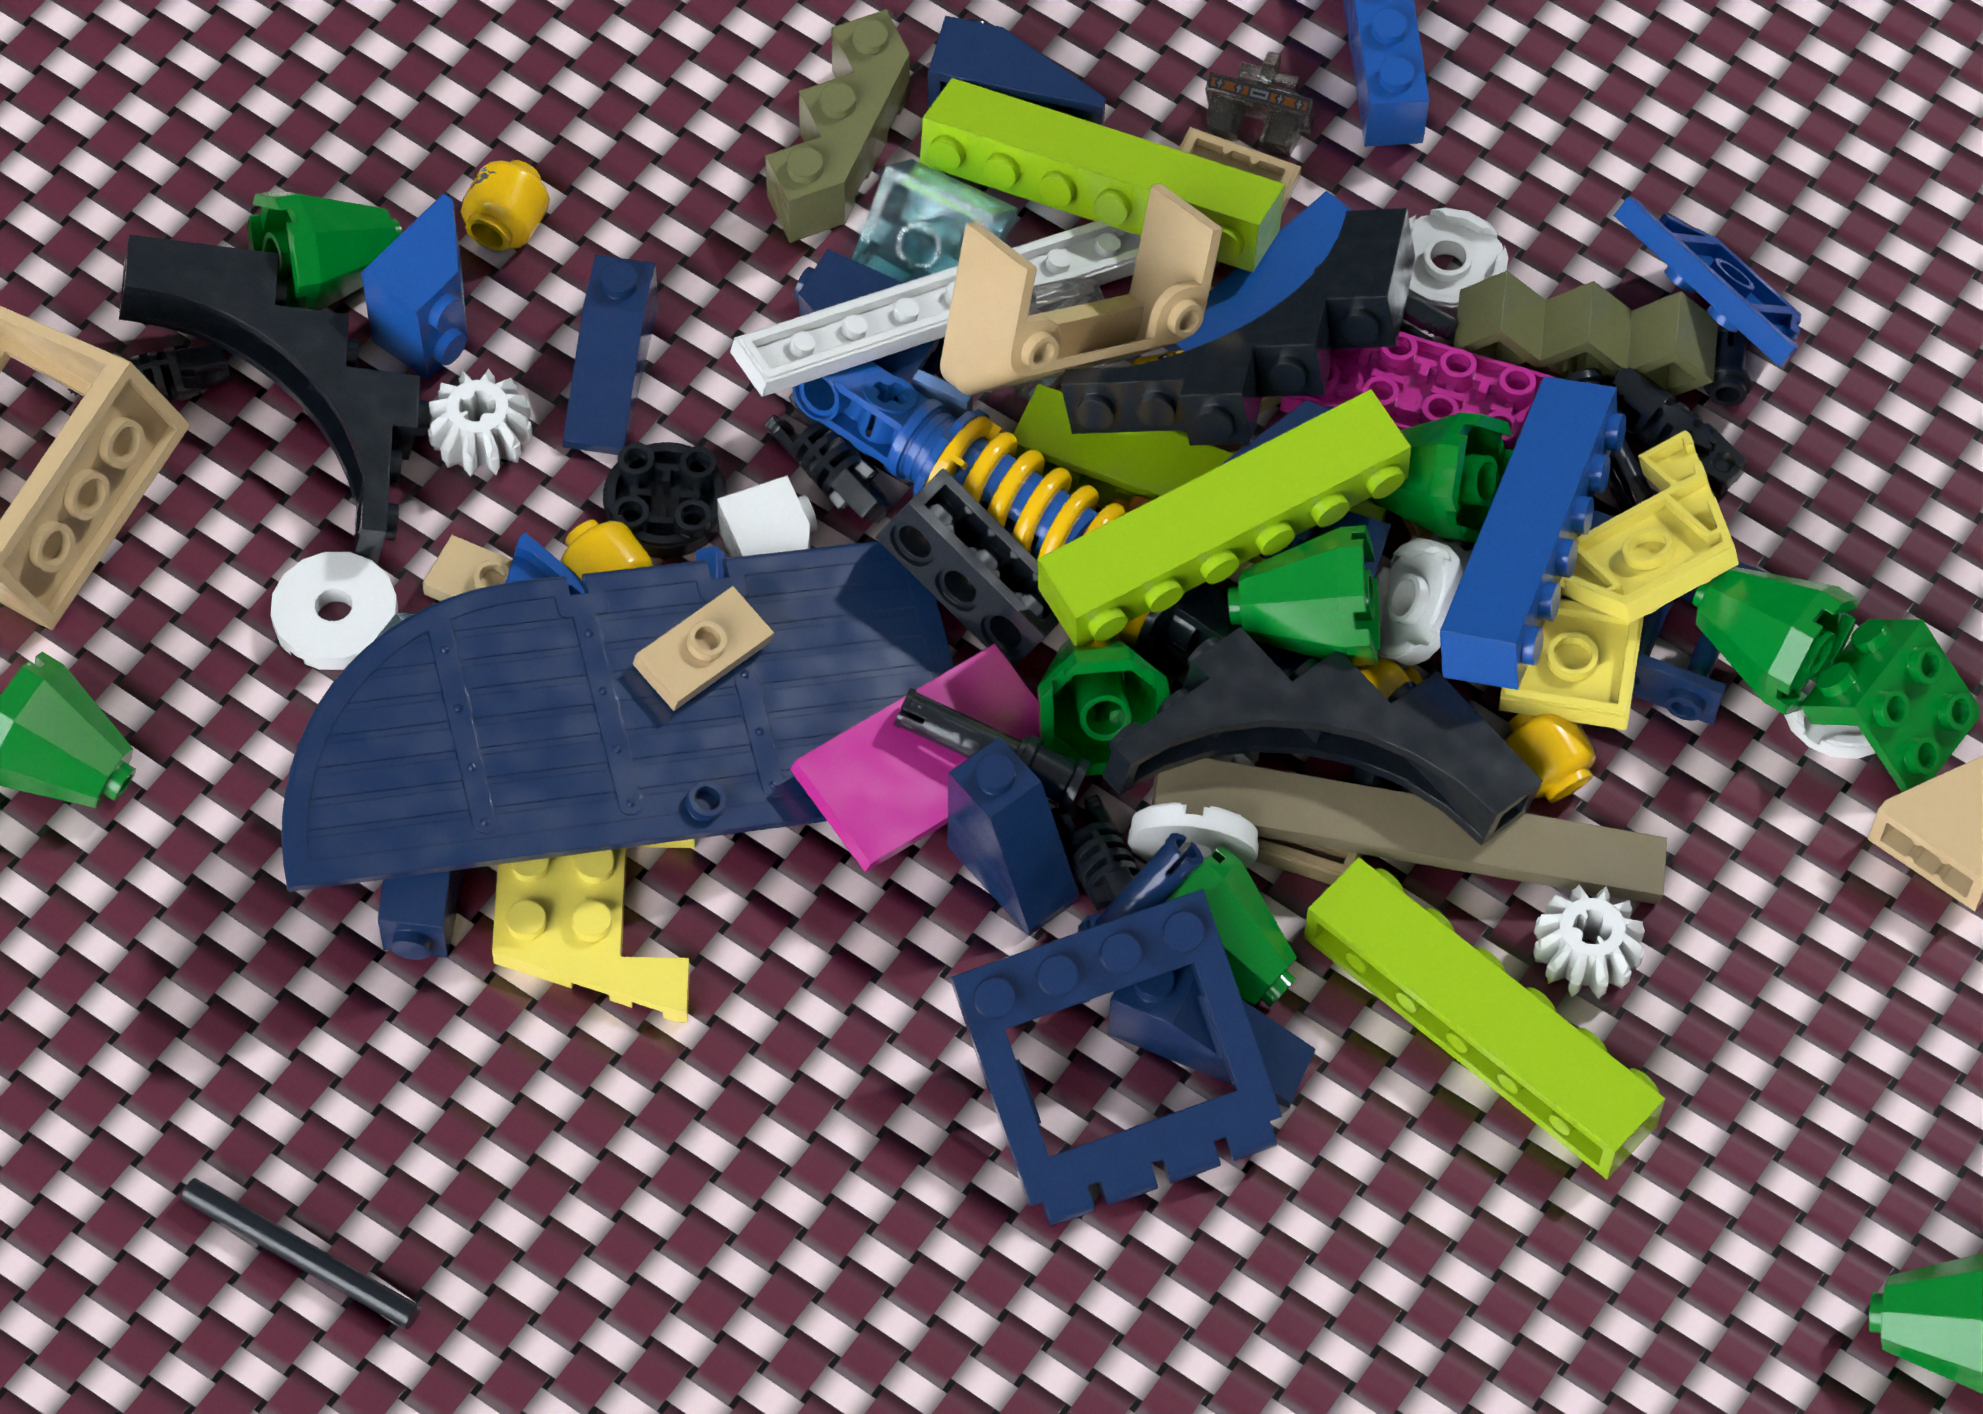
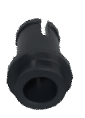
M1722 326L1718 327L1714 382L1704 385V390L1714 403L1721 406H1735L1742 403L1752 389V376L1746 370L1748 338L1739 330L1733 332V345L1729 346L1728 330Z

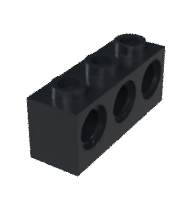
M944 468L875 537L986 648L996 644L1013 668L1060 623L1038 589L1037 560Z

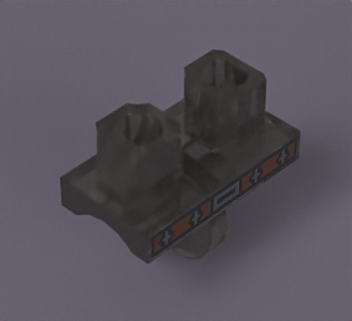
M1269 51L1262 67L1242 62L1237 79L1210 72L1205 87L1208 103L1207 133L1228 141H1238L1245 116L1265 121L1260 138V148L1270 153L1290 157L1301 138L1302 132L1311 133L1315 120V114L1312 113L1314 100L1294 95L1299 77L1279 72L1281 54Z

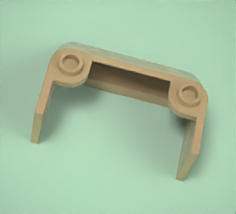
M1151 185L1130 293L1028 316L1037 267L977 221L966 223L940 361V371L943 378L961 393L975 395L1063 375L1065 369L1094 368L1120 362L1186 339L1193 335L1203 322L1223 228L1164 185Z

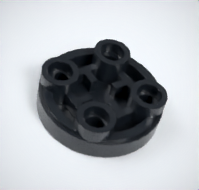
M660 442L648 445L631 443L619 452L618 462L610 470L603 488V506L606 522L617 521L624 523L652 558H677L696 552L697 549L703 548L719 533L717 499L728 494L725 478L717 465L716 457L712 451L702 446L691 447L680 443Z

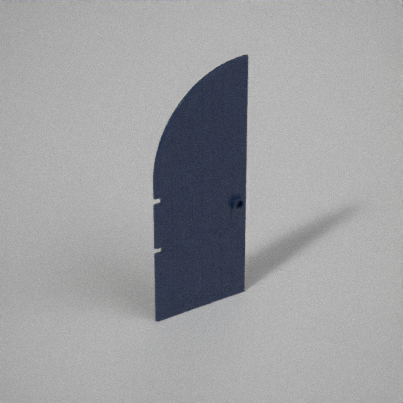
M879 541L723 558L722 565L726 578L711 579L708 563L706 560L582 574L584 594L570 595L566 577L559 576L487 586L428 606L402 620L362 650L331 684L304 729L290 767L282 812V854L287 891L293 892L826 822L827 820L790 771V768L796 759L906 696L910 688L916 690L954 668L936 597ZM734 586L774 632L772 640L768 645L673 711L632 664L635 655Z

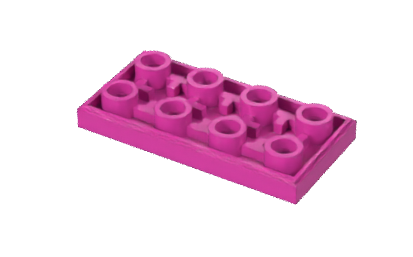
M1399 331L1396 347L1335 349L1325 394L1281 396L1280 411L1290 413L1306 400L1324 407H1337L1372 389L1399 430L1461 412L1484 414L1509 423L1512 437L1502 436L1505 449L1514 450L1543 376L1552 378L1554 376Z
M996 644L991 645L916 689V692L1017 739L1022 740L1024 735L1028 737L1034 735L1040 738L1038 700ZM906 696L796 759L790 768V771L865 873L948 823V772L968 759L902 727L898 728L893 725Z

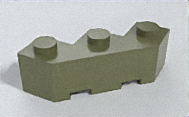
M887 9L831 28L832 71L836 79L799 91L800 135L804 142L765 155L767 198L789 243L846 224L855 206V197L864 179L869 178L887 142V133L896 115L901 114L910 96V53Z
M1509 271L1491 276L1483 281L1460 289L1457 312L1459 323L1455 330L1454 348L1521 366L1559 379H1564L1566 376L1579 370L1596 368L1600 370L1605 380V386L1606 383L1612 384L1613 376L1616 375L1617 370H1622V367H1630L1642 373L1644 377L1649 378L1673 396L1714 382L1718 323L1707 311L1681 291L1631 310L1595 281L1578 286L1547 300Z

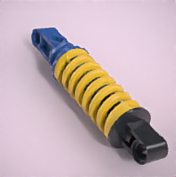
M872 361L793 387L795 401L808 417L821 422L850 441L860 452L872 456L886 465V470L898 479L907 478L915 483L913 497L944 468L1036 560L1126 514L1123 506L1118 503H1111L1097 513L1095 509L1098 504L1099 495L1097 490L1091 485L1078 488L1072 495L1068 494L1072 477L1069 471L1063 467L1051 470L1045 477L1041 476L1045 459L1042 453L1037 450L1026 451L1018 459H1015L1018 447L1016 437L1010 432L1001 433L1003 428L992 422L989 415L978 408L971 412L968 411L956 419L953 415L949 414V409L945 404L935 398L928 399L916 391L907 381L890 374ZM895 396L898 397V402L894 401ZM867 430L872 431L870 436L867 434ZM1205 582L1185 592L1181 599L1172 607L1158 613H1153L1150 610L1127 622L1124 629L1115 636L1147 662L1156 659L1165 651L1190 668V665L1187 663L1188 658L1200 644L1213 636L1222 640L1239 627L1242 628V625L1231 624L1228 596ZM1255 642L1270 659L1275 656L1278 650L1277 647Z

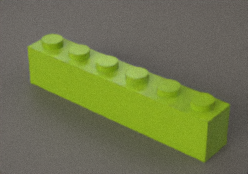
M951 78L925 113L922 120L920 165L1092 221H1102L1111 227L1138 236L1142 234L1151 185L1162 184L1223 228L1216 261L1246 271L1254 272L1280 231L1286 185L1284 183L955 78Z
M1039 383L1013 433L1018 441L1015 459H1018L1026 451H1039L1045 459L1041 476L1045 477L1055 468H1065L1072 477L1068 494L1072 495L1078 488L1091 485L1098 492L1099 500L1097 507L1104 508L1109 500L1113 498H1120L1129 502L1131 498L1139 496L1152 501L1215 469L1238 452H1228L1211 445L1190 446L1187 432L1072 434L1062 389L1056 390ZM1367 499L1349 509L1350 512L1385 522L1386 508L1375 505ZM1255 556L1248 560V562L1257 564L1266 559Z
M1372 389L1041 556L1037 559L1038 589L1075 646L1084 645L1092 640H1108L1121 632L1127 625V622L1150 610L1153 613H1158L1172 607L1181 599L1185 592L1205 582L1215 584L1225 580L1237 570L1240 564L1261 553L1267 556L1283 550L1292 542L1296 535L1316 525L1326 527L1336 523L1347 514L1351 507L1372 496L1375 499H1381L1392 494L1408 478L1411 446Z
M1358 857L1308 908L1304 931L1305 940L1606 1180L1657 1127L1666 1098L1659 1094L1656 1084L1645 1073L1635 1068L1628 1069L1607 1052L1604 1043L1594 1033L1585 1028L1577 1029L1556 1012L1552 1002L1542 992L1532 987H1523L1505 972L1503 965L1496 956L1484 948L1478 947L1475 949L1455 933L1453 926L1444 915L1433 908L1424 909L1405 894L1399 881L1386 870L1380 868L1375 870Z

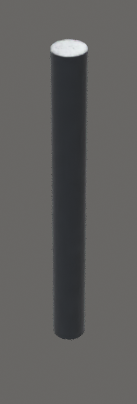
M191 1179L184 1188L181 1195L182 1202L401 1327L409 1329L418 1318L421 1306L199 1179Z

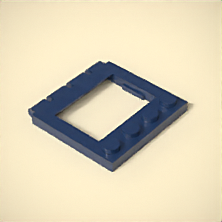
M1203 889L949 977L1029 1206L1042 1203L1051 1227L1095 1211L1088 1188L1089 1185L1098 1183L1106 1205L1111 1206L1158 1189L1151 1163L1161 1160L1169 1183L1172 1184L1220 1167L1221 1162L1214 1141L1221 1138L1224 1139L1227 1151L1233 1162L1277 1146L1270 1121L1281 1118L1282 1114ZM1191 964L1201 993L1200 996H1197L1217 1057L1219 1060L1224 1059L1235 1091L1049 1157L1038 1126L1041 1120L1020 1059H1015L1005 1029Z

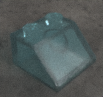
M914 159L887 165L852 260L906 283L958 266L965 225L968 222L977 221L1005 242L1018 208Z

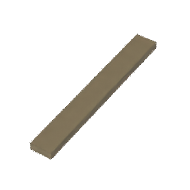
M1208 758L1155 775L1152 805L1177 802L1181 803V805H1187L1186 814L1203 816L1204 807H1219L1239 814L1253 823L1259 837L1573 890L1580 884L1586 893L1597 894L1607 886L1610 897L1658 905L1664 895L1667 837L1525 813L1481 846L1444 812L1412 793Z

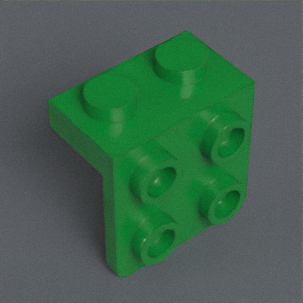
M1868 619L1865 623L1861 624L1852 633L1851 641L1835 662L1818 676L1816 686L1800 705L1812 724L1858 726L1901 792L1933 779L1977 722L1980 715L1978 703L1924 620Z

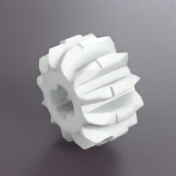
M488 368L480 380H471V377L462 371L459 378V386L441 383L440 390L438 391L439 400L429 402L428 423L430 428H428L430 445L433 446L434 450L441 451L442 460L446 463L447 468L463 462L464 470L471 477L478 466L487 465L497 475L501 459L518 463L519 456L521 455V445L530 444L532 427L529 421L531 410L525 395H518L517 386L513 383L512 378L495 383V376Z
M1580 884L1572 890L1570 901L1555 894L1554 898L1549 901L1547 914H1541V917L1537 918L1534 934L1538 939L1533 951L1535 962L1548 964L1545 974L1548 984L1564 978L1569 981L1568 991L1571 998L1581 990L1582 985L1589 986L1598 999L1606 994L1608 983L1623 989L1630 980L1631 969L1639 967L1643 959L1644 949H1642L1640 944L1645 932L1643 921L1630 919L1632 912L1630 900L1615 905L1609 903L1610 893L1607 886L1597 893L1596 898H1589ZM1582 939L1591 940L1596 944H1587Z

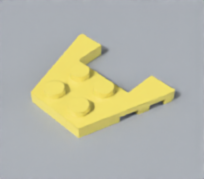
M1686 430L1638 455L1643 475L1661 492L1593 528L1587 535H1581L1577 538L1578 548L1574 572L1571 578L1562 577L1560 581L1562 596L1631 624L1696 587L1708 583L1713 578L1739 564L1734 542L1716 497L1713 496L1702 462L1699 461L1691 434Z
M695 839L636 847L695 848ZM628 848L498 865L492 945L494 964L569 988H573V985L577 984L608 994L612 1002L631 1008L636 1003L663 1012V1018L688 1023L689 958L622 957Z

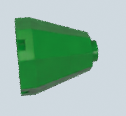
M280 190L255 194L252 205L262 207L261 214L250 215L246 226L249 250L278 253L277 278L288 280L285 306L318 311L363 287L361 272L403 233L397 219L391 218L385 208Z
M1461 412L1400 430L1411 446L1408 478L1392 494L1381 499H1375L1372 496L1367 500L1442 538L1475 545L1513 453L1512 449H1505L1502 436L1512 437L1509 423L1484 414Z
M1366 525L1339 527L1241 570L1238 581L1239 586L1229 587L1228 607L1231 624L1242 625V629L1257 643L1320 659H1325L1333 652L1339 651L1344 653L1355 666L1377 664L1378 654L1376 650H1380L1381 644L1379 591L1377 577H1372L1371 570L1365 569L1364 566L1365 562H1375L1373 544Z
M1733 567L1713 578L1708 583L1700 585L1696 590L1692 604L1698 608L1695 623L1765 704L1787 715L1802 710L1800 705L1808 696L1802 692L1803 688L1810 680L1816 683L1818 676L1831 666L1842 653L1854 629L1856 620L1855 617L1846 612L1858 609L1859 598L1834 585Z
M1116 636L1105 641L1092 640L1079 646H1075L1069 638L1059 648L1038 686L1039 734L1042 747L1053 752L1056 751L1058 754L1075 762L1081 758L1090 761L1091 763L1085 776L1103 775L1111 754L1109 744L1115 735L1134 721H1138L1143 725L1157 715V711L1162 703L1170 696L1167 677Z
M42 651L35 656V664L28 661L19 669L0 695V786L97 808L108 797L116 802L124 794L136 773V768L129 765L132 759L133 748L66 666Z
M1221 844L1213 855H1209L1167 901L1200 889L1204 890L1241 999L1252 1007L1261 1000L1271 1008L1296 980L1287 970L1297 957L1242 861Z
M1983 1253L1888 1276L1884 1292L1872 1291L1869 1309V1332L1881 1333L1882 1350L1982 1394Z

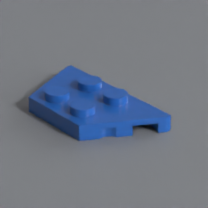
M1633 197L1626 198L1613 216L1668 265L1664 270L1666 276L1681 289L1689 293H1694V291L1699 293L1711 304L1707 312L1718 324L1731 332L1739 330L1775 364L1783 367L1798 349V344L1794 341L1800 334L1798 325L1801 322L1802 314L1717 237L1698 228L1690 227L1681 220L1666 213L1658 220L1639 200Z

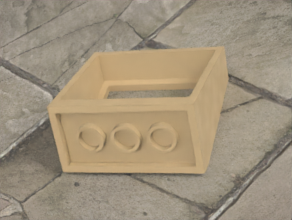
M0 306V373L12 357L84 396L0 519V603L28 619L53 630L190 427V424L130 361Z

